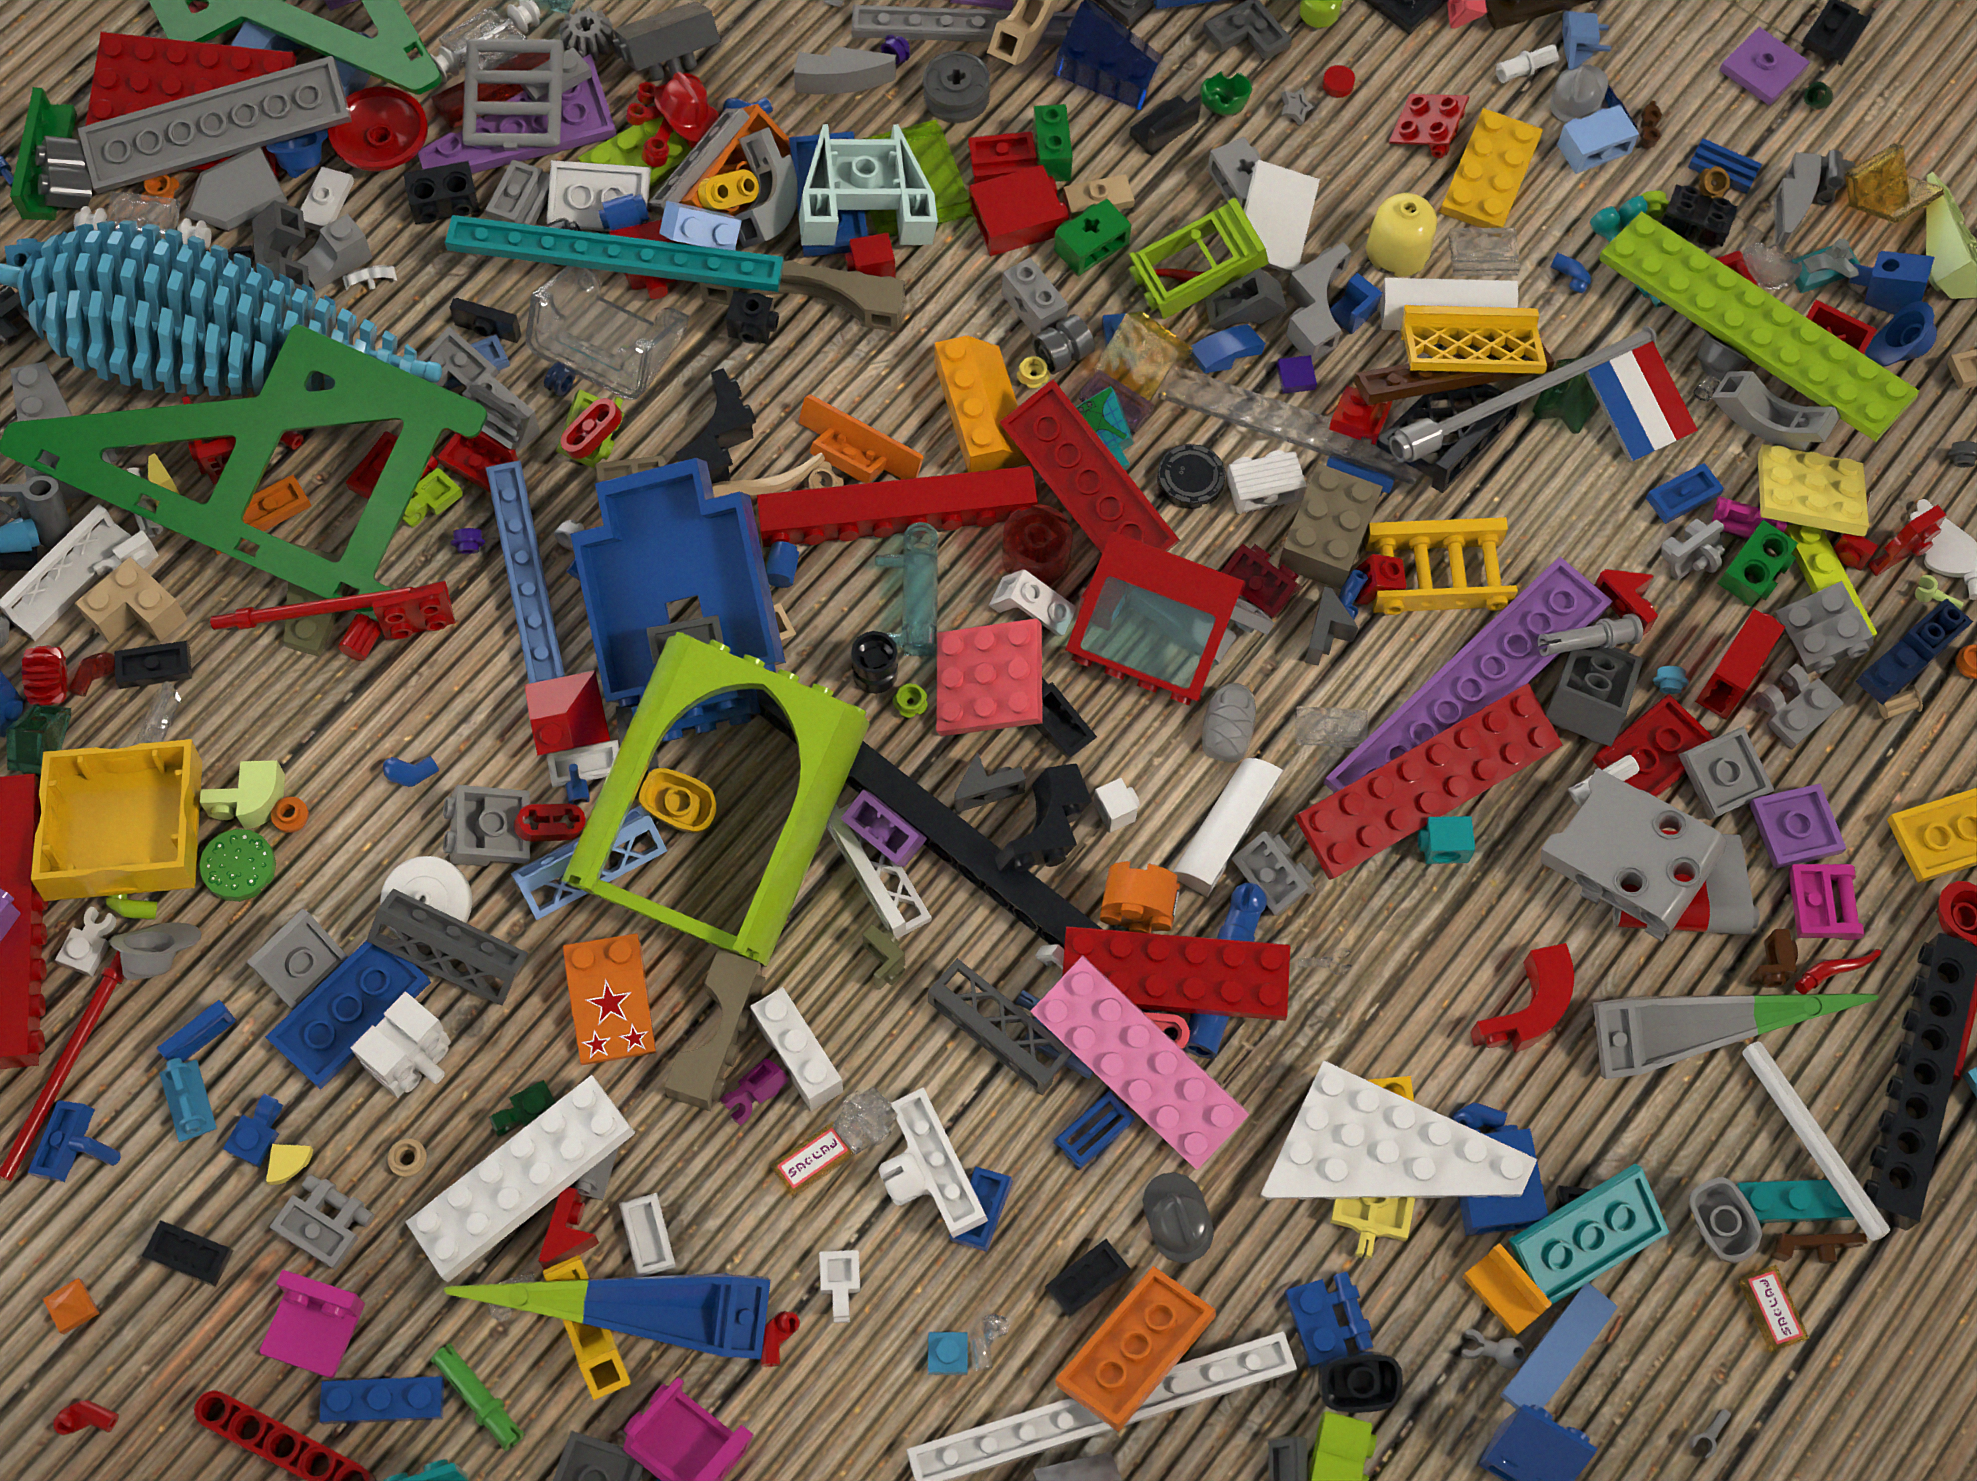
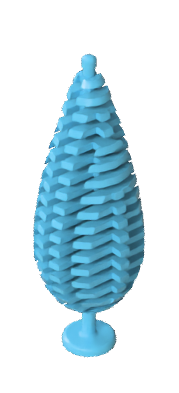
M123 220L120 222V232L116 231L115 221L97 223L98 231H94L92 224H82L75 227L76 231L69 233L64 231L59 237L55 235L47 239L41 248L42 257L40 252L35 250L22 268L0 263V284L18 288L24 311H28L29 321L37 335L44 340L43 330L46 331L50 347L61 358L72 357L74 365L84 371L95 368L98 378L106 381L112 380L116 373L119 374L120 384L133 386L138 382L137 378L142 379L143 389L156 390L160 386V382H164L166 393H177L182 389L181 384H186L187 394L198 395L204 392V383V386H208L209 395L224 396L226 394L225 386L231 389V395L247 396V388H253L254 395H259L292 326L297 324L429 382L437 383L442 375L441 364L417 360V351L408 344L404 347L403 357L396 355L397 336L387 330L382 336V349L378 348V351H376L377 326L365 318L360 326V339L356 338L355 345H353V336L357 327V316L342 308L337 317V330L334 329L336 328V303L325 294V300L319 298L316 304V295L313 288L302 283V290L297 288L295 291L294 280L279 273L280 281H277L273 277V271L260 263L256 264V273L254 268L251 267L250 258L236 253L233 255V264V261L228 259V249L219 245L211 246L210 253L206 251L205 240L196 236L188 238V245L183 244L182 232L174 229L167 230L165 232V239H161L159 226L146 224L142 227V234H138L137 221ZM33 292H34V297H35V298H34V301L32 302V294H33ZM319 372L312 373L306 384V390L310 392L319 391L323 383V374ZM325 376V390L332 389L335 386L333 378Z

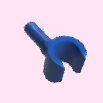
M576 764L569 765L571 780L565 785L568 803L573 804V801L577 799H586V802H589L590 796L587 781L580 778Z

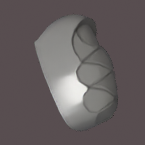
M1227 682L1220 686L1210 699L1204 715L1202 729V748L1208 757L1233 763L1239 762L1245 757L1251 743L1256 720L1255 699L1247 686Z
M1717 1177L1693 1189L1689 1195V1205L1697 1227L1711 1251L1724 1262L1729 1263L1741 1262L1752 1256L1761 1241L1762 1230L1755 1212L1737 1186L1727 1178Z

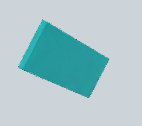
M1633 1164L1510 1238L1509 1242L1520 1267L1551 1303L1554 1304L1670 1232L1642 1167Z

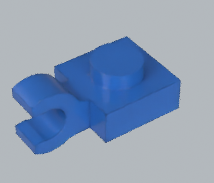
M263 1094L257 1103L253 1119L242 1114L223 1149L260 1168L272 1148V1144H274L279 1135L276 1130L270 1127L280 1114L283 1104L279 1103L277 1099Z

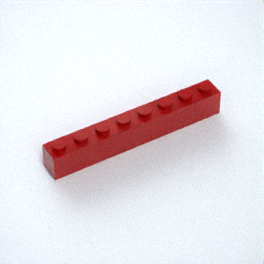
M1032 466L757 495L763 548L771 547L772 543L781 541L791 544L806 543L808 545H818L824 541L839 539L841 541H853L858 537L868 536L885 538L896 533L909 532L911 534H921L927 530L934 529L951 531L957 530L962 526L978 525L980 527H988L995 523L1009 521L1024 523L1030 519H1036L1038 504Z
M35 773L0 777V889L14 898L12 904L21 913L0 942V1070L39 1066V1053L45 1049L44 1034L40 1030V1016H44L46 1012L45 998L41 994V981L45 980L47 975L46 963L42 958V945L47 943V929L43 923V910H47L48 901L43 900L31 881L35 833L41 817L40 779Z

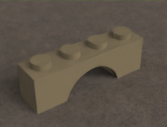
M717 949L705 980L707 995L718 1004L722 1011L721 1024L715 1036L704 1046L695 1050L677 1053L664 1086L668 1098L707 1111H711L714 1101L720 1102L719 1099L723 1097L727 1080L723 1079L727 1066H734L739 1054L740 1045L736 1044L741 1031L747 1032L752 1019V1012L749 1008L753 997L759 998L764 988L766 977L762 976L760 962Z

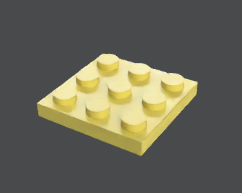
M1761 445L1758 453L1761 517L1865 537L1869 521L1863 463L1849 458L1840 459L1824 456L1816 452L1792 450L1779 445Z

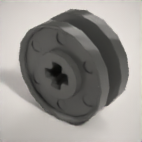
M949 51L939 54L932 59L925 68L923 75V95L927 109L936 118L948 123H964L974 120L981 115L988 106L990 99V73L986 64L978 56L966 51Z

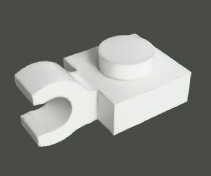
M141 530L112 549L115 555L98 562L94 566V570L101 577L105 573L115 570L129 557L144 569L159 555L150 539Z
M859 1250L820 1252L821 1294H833L834 1323L850 1322L849 1293H860Z

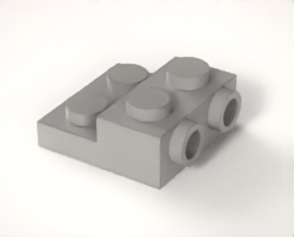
M1842 581L1776 610V615L1780 623L1786 626L1784 631L1807 674L1814 671L1816 673L1826 672L1836 665V661L1848 656L1851 659L1862 656L1870 650V646L1874 645L1873 635L1858 607H1855Z
M457 785L451 797L445 798L443 808L444 819H451V831L445 832L443 840L444 853H450V863L487 866L490 861L527 864L530 859V841L519 838L515 833L514 820L523 807L530 805V791ZM528 816L524 824H530V816Z

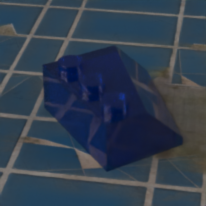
M1083 0L1057 53L1053 75L1141 110L1164 57L1092 0Z

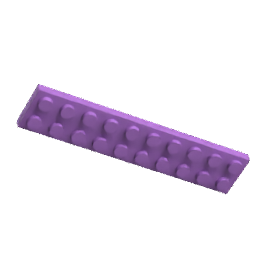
M1557 558L1325 778L1324 784L1335 793L1527 683L1530 684L1561 654L1542 656L1539 650L1547 648V645L1538 647V637L1541 634L1589 627L1610 607L1613 601L1563 558Z

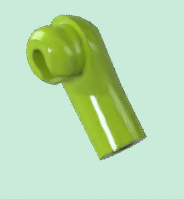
M127 894L110 895L108 898H105L106 905L123 917L156 919L157 901L127 899Z

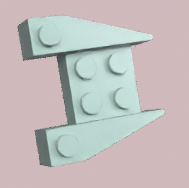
M823 124L802 193L799 212L801 245H834L839 222L837 210H896L900 245L933 244L938 223L935 195L899 125H893L890 139H830L828 124Z

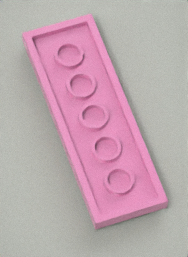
M1084 956L1066 972L1030 1011L1196 1170L1250 1115L1243 1106Z

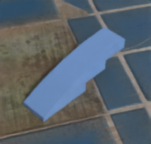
M1589 1282L1583 1285L1541 1338L1539 1344L1499 1396L1516 1410L1523 1404L1529 1407L1531 1404L1544 1408L1618 1306Z

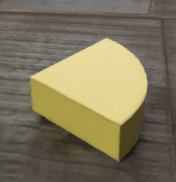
M272 1144L266 1182L269 1185H278L289 1181L288 1179L295 1176L303 1167L308 1165L313 1154V1148L311 1146Z

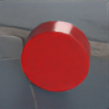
M1331 66L1324 73L1322 87L1332 97H1346L1353 91L1355 75L1346 66Z

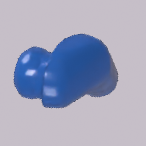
M1353 570L1338 596L1353 620L1359 612L1358 608L1352 604L1368 580L1367 575L1360 570Z

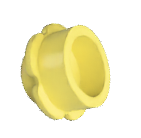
M1031 356L1024 359L1019 365L1020 370L1017 372V378L1021 384H1026L1028 388L1036 389L1040 388L1042 383L1048 382L1050 371L1047 370V364L1042 358Z

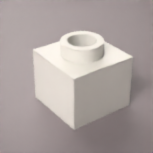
M1122 778L1095 789L1093 804L1109 833L1135 822L1140 803L1133 788H1127Z

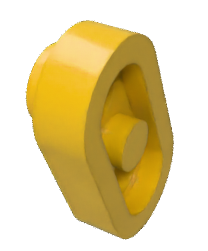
M742 169L704 179L699 185L698 197L703 207L708 210L717 211L752 202L758 195L759 184L752 172Z

